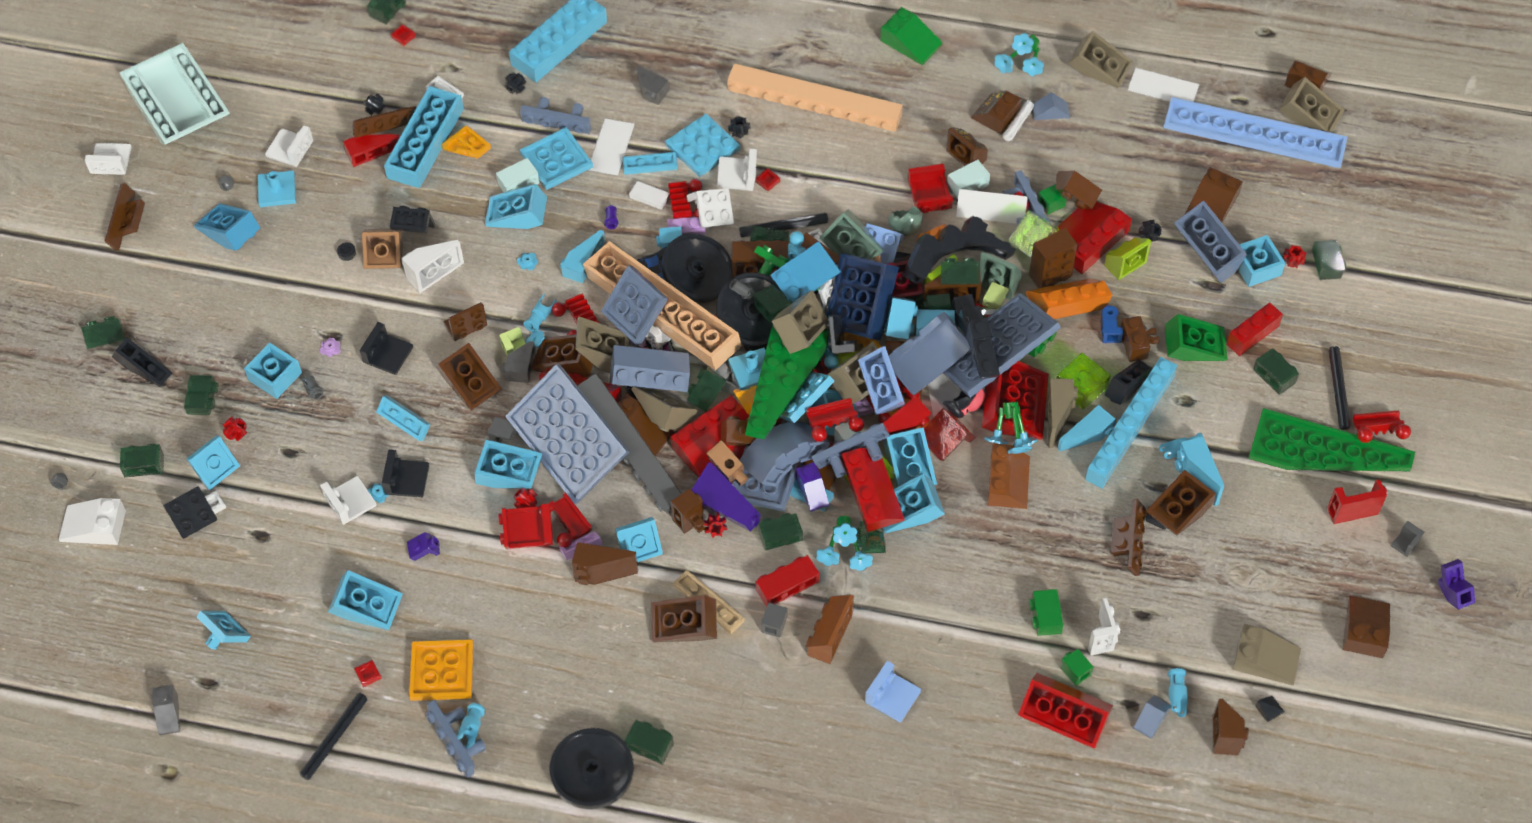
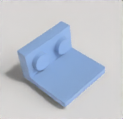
M867 223V230L884 250L880 254L881 263H893L899 243H903L905 236L901 233Z
M887 661L867 690L865 703L894 720L902 722L921 693V689L894 673V664Z

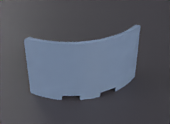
M945 312L936 316L918 332L920 336L916 335L912 339L910 338L889 355L894 374L912 395H915L971 350L965 335Z
M784 423L773 427L765 439L757 438L746 449L740 462L743 464L744 469L761 484L777 487L782 478L792 469L793 464L799 461L802 463L813 460L812 456L821 449H828L830 442L826 439L822 442L813 440L811 436L813 429L806 423Z

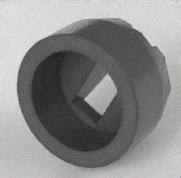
M222 176L219 178V186L222 190L228 191L233 188V177Z
M57 473L52 477L50 484L57 489L63 490L68 483V478L64 473Z

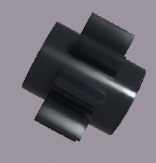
M513 72L505 77L507 80L505 88L511 94H518L526 89L524 86L526 79L522 74H515Z
M378 93L375 96L370 94L363 103L366 106L365 111L371 116L374 113L380 114L385 108L384 98Z
M737 116L734 119H730L728 131L732 132V137L742 138L748 135L750 123H746V117Z
M1155 220L1143 221L1142 226L1139 227V236L1150 239L1151 242L1158 241V237L1162 233L1161 226L1155 223Z

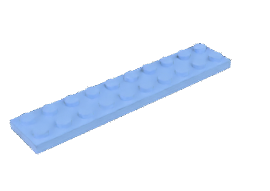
M1174 97L1171 98L1164 123L1165 129L1336 168L1341 167L1347 142V136Z

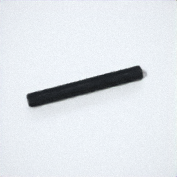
M825 212L739 227V234L741 237L824 224L828 223V215Z
M1331 346L1329 357L1339 428L1341 430H1348L1351 424L1340 348L1338 346Z
M357 693L300 771V776L303 779H311L367 702V697L364 694Z

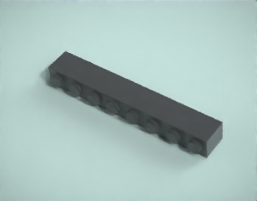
M596 373L578 385V388L630 451L623 460L627 465L631 463L634 468L632 471L638 481L642 479L645 483V486H643L644 490L649 496L653 495L657 500L654 502L660 512L664 510V512L669 514L672 511L671 501L682 493Z

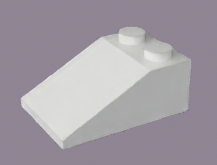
M458 240L416 248L402 258L406 279L419 293L464 264Z
M99 498L67 505L59 541L118 545L126 513L121 499Z

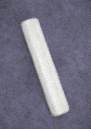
M1030 100L1024 102L1004 132L1003 139L1009 142L1014 138L1033 109L1034 103Z

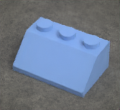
M881 347L860 358L858 362L876 414L892 412L904 406L905 403L886 347Z

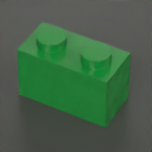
M1057 589L1033 591L1032 599H1029V609L1034 613L1032 627L1037 630V636L1062 634L1063 619Z

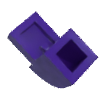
M1456 559L1441 565L1442 578H1439L1438 582L1447 601L1458 610L1476 603L1474 586L1464 579L1463 562Z

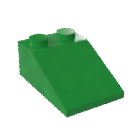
M902 6L881 27V42L920 65H923L943 44L916 14Z
M1177 314L1165 323L1167 357L1181 361L1228 360L1225 327Z

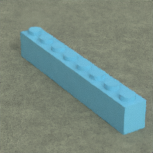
M1163 357L1159 358L1088 467L1086 481L1103 489L1173 381L1178 365Z

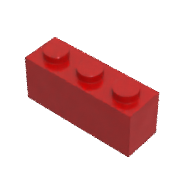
M1269 302L1229 333L1226 345L1240 357L1280 326L1283 313Z
M808 555L798 557L792 563L786 566L782 565L768 575L760 576L755 581L756 591L766 607L768 603L776 605L820 583V573Z

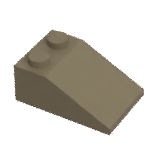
M1092 31L1082 39L1068 64L1085 76L1119 88L1134 61Z
M1306 77L1293 84L1279 108V111L1291 121L1308 128L1329 133L1333 132L1345 110Z
M810 290L782 310L772 320L774 329L780 335L783 345L791 354L809 347L827 327V320L829 319L813 290Z
M579 316L577 318L576 350L600 370L610 373L613 345L629 347V338L620 330Z
M874 342L868 344L827 374L834 380L833 386L841 398H851L852 405L869 394L858 360L878 349Z
M1050 379L1047 394L1049 448L1054 447L1071 415L1072 408H1075L1077 387L1074 386V379Z
M632 387L634 395L651 422L658 425V429L667 432L671 429L678 432L694 421L698 409L660 389Z
M1244 624L1240 633L1232 670L1294 685L1301 648L1266 629Z

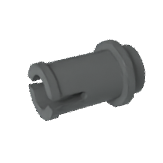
M736 278L730 283L729 288L742 295L743 299L749 300L754 294L752 286H747Z
M312 375L305 377L303 384L308 389L310 398L314 400L320 399L323 396V388L317 384Z

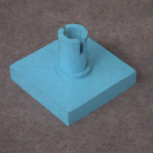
M271 171L267 174H258L260 207L296 203L294 171Z
M765 348L748 351L745 354L728 359L740 390L749 389V387L758 384L766 353Z
M218 435L186 459L209 490L240 467Z
M653 517L615 528L620 549L635 551L637 562L663 554Z
M201 610L197 615V618L212 632L205 642L211 649L216 650L220 642H247L251 637L226 611Z

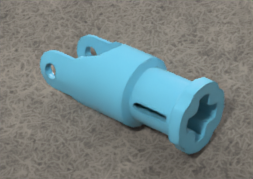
M546 293L540 297L531 311V316L523 323L525 328L532 333L539 331L540 324L546 320L552 310L553 304L549 307L541 304Z
M1197 433L1196 436L1190 438L1183 437L1161 444L1159 451L1165 452V459L1177 457V451L1182 441L1203 437L1202 433Z
M1178 668L1170 669L1167 675L1170 677L1168 693L1171 710L1177 712L1179 717H1184L1187 714L1188 699L1184 680L1186 671Z
M476 703L468 705L467 716L463 718L457 735V739L462 738L464 734L467 736V748L474 744L481 725L480 719L485 714V708Z

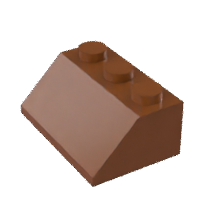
M993 443L988 506L1027 509L1030 456L1024 452L1008 454V450L1014 448L1013 445Z
M854 595L831 596L829 602L824 603L821 614H823L821 620L817 619L813 629L815 633L813 637L809 636L806 643L808 656L831 664L853 616Z

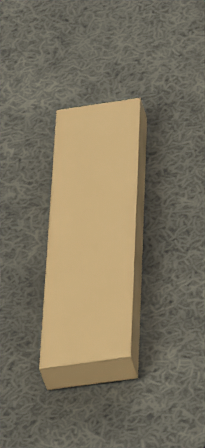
M688 570L673 582V586L686 597L706 595L715 598L717 623L728 633L732 634L745 622L743 616Z

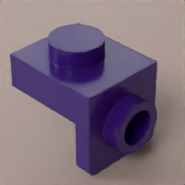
M427 532L407 541L409 558L413 561L429 553L436 556L440 554L439 540Z

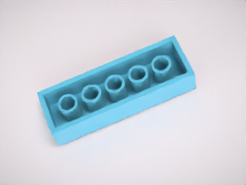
M570 0L509 51L511 66L535 83L538 82L607 23L606 8L594 0Z
M431 86L428 87L384 165L387 179L417 188L422 186L442 149L441 144L448 139L464 110L461 95Z

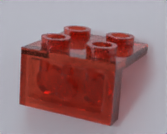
M942 408L924 427L928 448L940 461H944L964 440L971 443L976 438L958 418L945 408Z

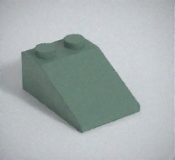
M849 209L844 211L819 237L838 256H841V253L870 260L884 251L864 224Z
M982 252L979 267L981 288L988 291L991 283L994 282L1009 289L1005 298L1011 300L1021 282L1022 273L1019 268L1012 263Z

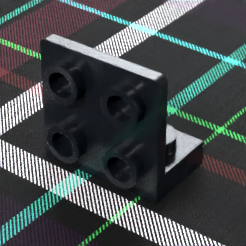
M407 206L393 207L390 222L391 230L427 233L428 227L435 228V222L430 210L422 207L417 209Z
M829 315L827 328L831 333L829 348L832 350V354L859 352L864 348L863 344H857V340H844L842 315Z
M377 322L359 351L363 363L397 375L412 351L413 344L388 335L385 324Z
M388 449L381 482L385 495L424 497L430 467L429 462L401 460V458H398L396 450Z
M199 486L163 505L183 539L217 521L215 513Z

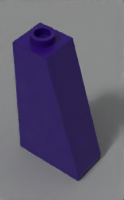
M709 462L692 488L693 493L700 495L703 500L702 506L715 513L718 512L720 516L751 532L759 524L761 515L724 475Z

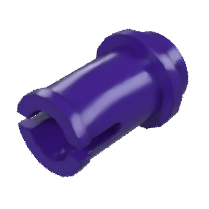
M610 205L605 209L606 219L604 220V225L607 229L613 230L618 226L619 221L617 219V208Z

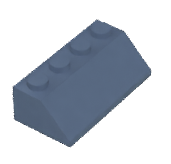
M1202 201L1174 222L1179 232L1220 284L1237 271L1247 256L1246 252L1205 201Z
M613 345L609 383L688 392L690 377L689 353Z

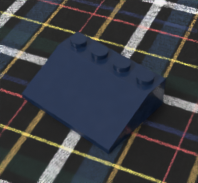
M841 253L838 264L841 272L835 276L826 316L829 319V315H842L844 332L881 341L899 267Z

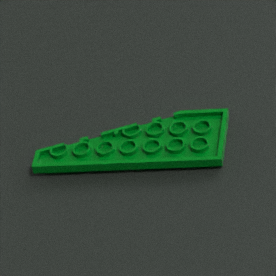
M776 310L775 317H776L781 311ZM772 325L745 432L746 436L765 439L777 419L786 410L787 405L792 402L805 384L808 376L815 370L818 362L823 359L830 333L827 327L809 347L790 354L783 345L780 335Z
M1263 408L1248 459L1285 470L1410 472L1415 451L1373 439L1368 443H1362L1358 440L1356 434Z

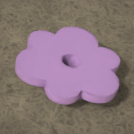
M328 338L327 341L321 343L320 353L328 357H332L333 354L337 355L341 351V344L339 341H335L334 338Z

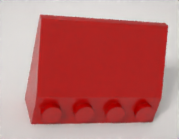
M1096 201L1092 209L1082 210L1077 208L1047 236L1066 228L1077 243L1073 268L1083 274L1130 231L1132 218L1116 207Z
M1017 361L1008 370L995 378L994 381L987 384L982 428L994 432L997 429L999 408H1003V403L1018 402L1024 431L1027 432V436L1037 438L1038 440L1043 439L1049 374ZM1003 415L1001 435L1015 436L1013 418L1006 419V416Z
M732 395L671 436L672 450L698 478L710 462L707 453L721 441V422L730 416L739 417V420L749 418L745 409ZM726 445L740 460L745 446Z

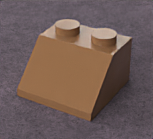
M365 229L362 232L364 269L401 268L403 252L402 231Z

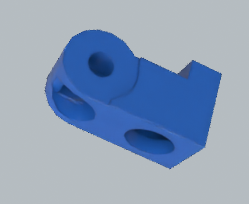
M1106 306L1102 310L1100 321L1102 343H1121L1123 327H1117L1118 309L1114 306Z

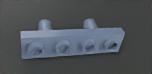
M540 97L537 108L521 106L522 122L558 129L567 127L569 131L580 134H590L591 132L590 118L581 116L584 108L579 103L573 105L571 114L547 110L550 104V100L547 97Z
M1022 170L1015 172L1013 182L1015 187L1003 190L1002 194L1014 195V193L1020 191L1023 196H1026L1030 215L1017 218V226L1019 229L1034 225L1041 238L1046 237L1051 228V221L1048 217L1046 218L1042 204H1039L1037 201L1036 192L1031 189L1028 177L1023 174Z
M883 423L875 424L869 430L855 433L845 441H838L828 449L817 451L812 456V459L819 469L831 464L836 477L840 478L847 474L842 462V453L858 448H867L872 461L880 460L883 456L877 442L889 437L890 434Z
M435 700L427 703L426 718L430 724H434L438 738L440 740L443 739L445 742V748L449 756L455 758L457 769L460 773L463 772L466 778L474 775L475 764L470 757L485 751L486 747L481 738L476 740L470 748L462 745L460 740L457 739V735L451 725L466 716L464 710L460 706L444 714Z

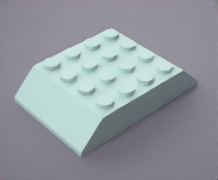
M184 43L119 72L132 99L161 144H168L230 114Z

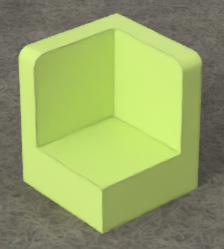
M992 282L983 298L982 305L998 310L1003 306V301L1009 289Z
M520 327L499 335L501 346L507 357L508 354L526 344Z

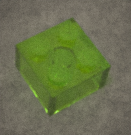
M1028 211L1008 242L1031 258L1034 242L1060 230L1037 213Z
M1082 352L1057 374L1056 379H1074V386L1077 387L1075 404L1084 410L1108 388L1111 374Z

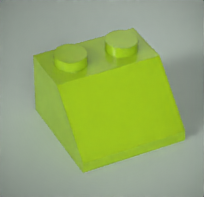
M1135 237L1130 241H1125L1119 248L1107 253L1104 266L1118 280L1122 279L1147 263L1151 240Z

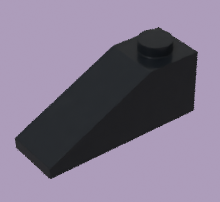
M128 337L112 355V358L126 369L158 387H161L172 374L170 370Z
M1138 359L1112 378L1104 395L1110 398L1113 403L1121 405L1144 383L1153 368Z

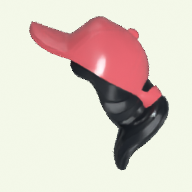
M982 388L970 398L961 390L959 396L953 399V402L947 400L943 402V405L956 418H963L967 412H974L981 408L986 394Z

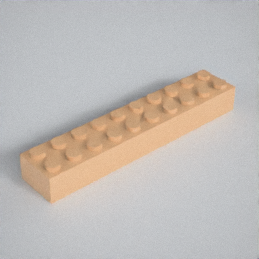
M610 241L583 264L587 277L609 294L614 290L628 265L638 270L668 298L653 326H657L664 334L715 371L742 347L738 332Z

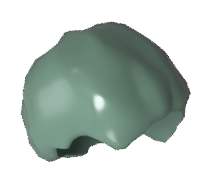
M912 206L908 211H892L889 215L888 223L895 232L909 236L915 234L920 229L923 215L918 208Z

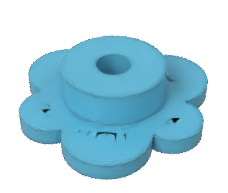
M523 253L522 257L517 259V264L523 270L526 268L533 270L535 265L538 264V259H536L534 253Z
M543 331L533 332L525 340V343L534 341L535 347L539 346L545 339Z
M375 483L372 485V488L368 489V492L378 503L384 502L385 497L389 496L385 495L382 484Z

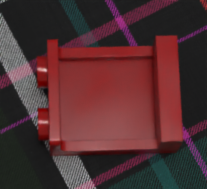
M944 163L908 169V183L916 208L922 213L952 209L953 197L949 193L945 179Z
M1380 479L1375 481L1371 492L1346 497L1342 487L1335 488L1327 506L1333 524L1379 515L1387 497V489L1382 485Z
M549 503L536 507L502 508V513H499V525H503L500 541L506 550L554 545L551 507Z

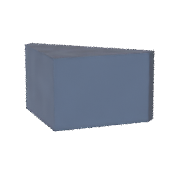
M1053 92L1034 103V120L1070 118L1068 102Z
M1153 695L1145 704L1133 729L1152 739L1171 709V705Z

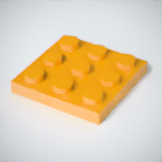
M474 641L412 642L410 701L472 699Z

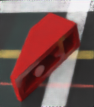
M376 134L357 138L351 137L343 141L350 162L353 167L391 153L400 135Z
M915 396L883 424L890 435L914 430L919 426L921 428L930 422L931 412Z

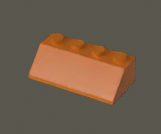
M1091 278L1026 291L1028 299L1053 319L1102 310L1108 305L1112 297V293L1105 281Z

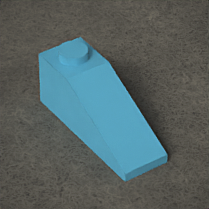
M599 230L567 254L566 258L562 259L560 268L562 269L563 277L580 283L584 282L587 275L583 264L604 245L605 236L603 230Z
M1098 405L1059 439L1058 450L1064 451L1101 441L1105 436L1109 437L1114 429L1116 419Z

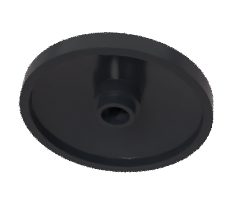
M685 234L670 242L662 256L661 270L665 281L694 302L716 300L724 285L734 278L732 259L727 250L716 240L705 235Z
M744 273L729 280L722 288L716 302V316L738 332L742 345L762 347L768 345L773 325L772 320L775 317L776 310L782 311L791 303L773 278L761 273ZM736 278L745 285L752 286L754 294L751 299H743L742 295L729 288L733 279Z
M586 728L571 733L557 745L550 760L549 771L555 791L565 802L581 809H600L613 804L626 793L633 779L634 763L628 745L618 735L601 728Z

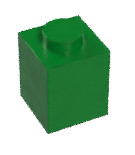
M1056 184L1039 191L1038 202L1042 204L1047 215L1066 207L1067 199L1063 198L1061 193L1056 190Z
M1079 649L1074 652H1067L1062 657L1060 667L1075 686L1089 678L1094 668Z

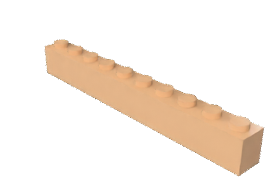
M738 64L733 65L728 77V90L734 93H741L896 132L902 117V104Z

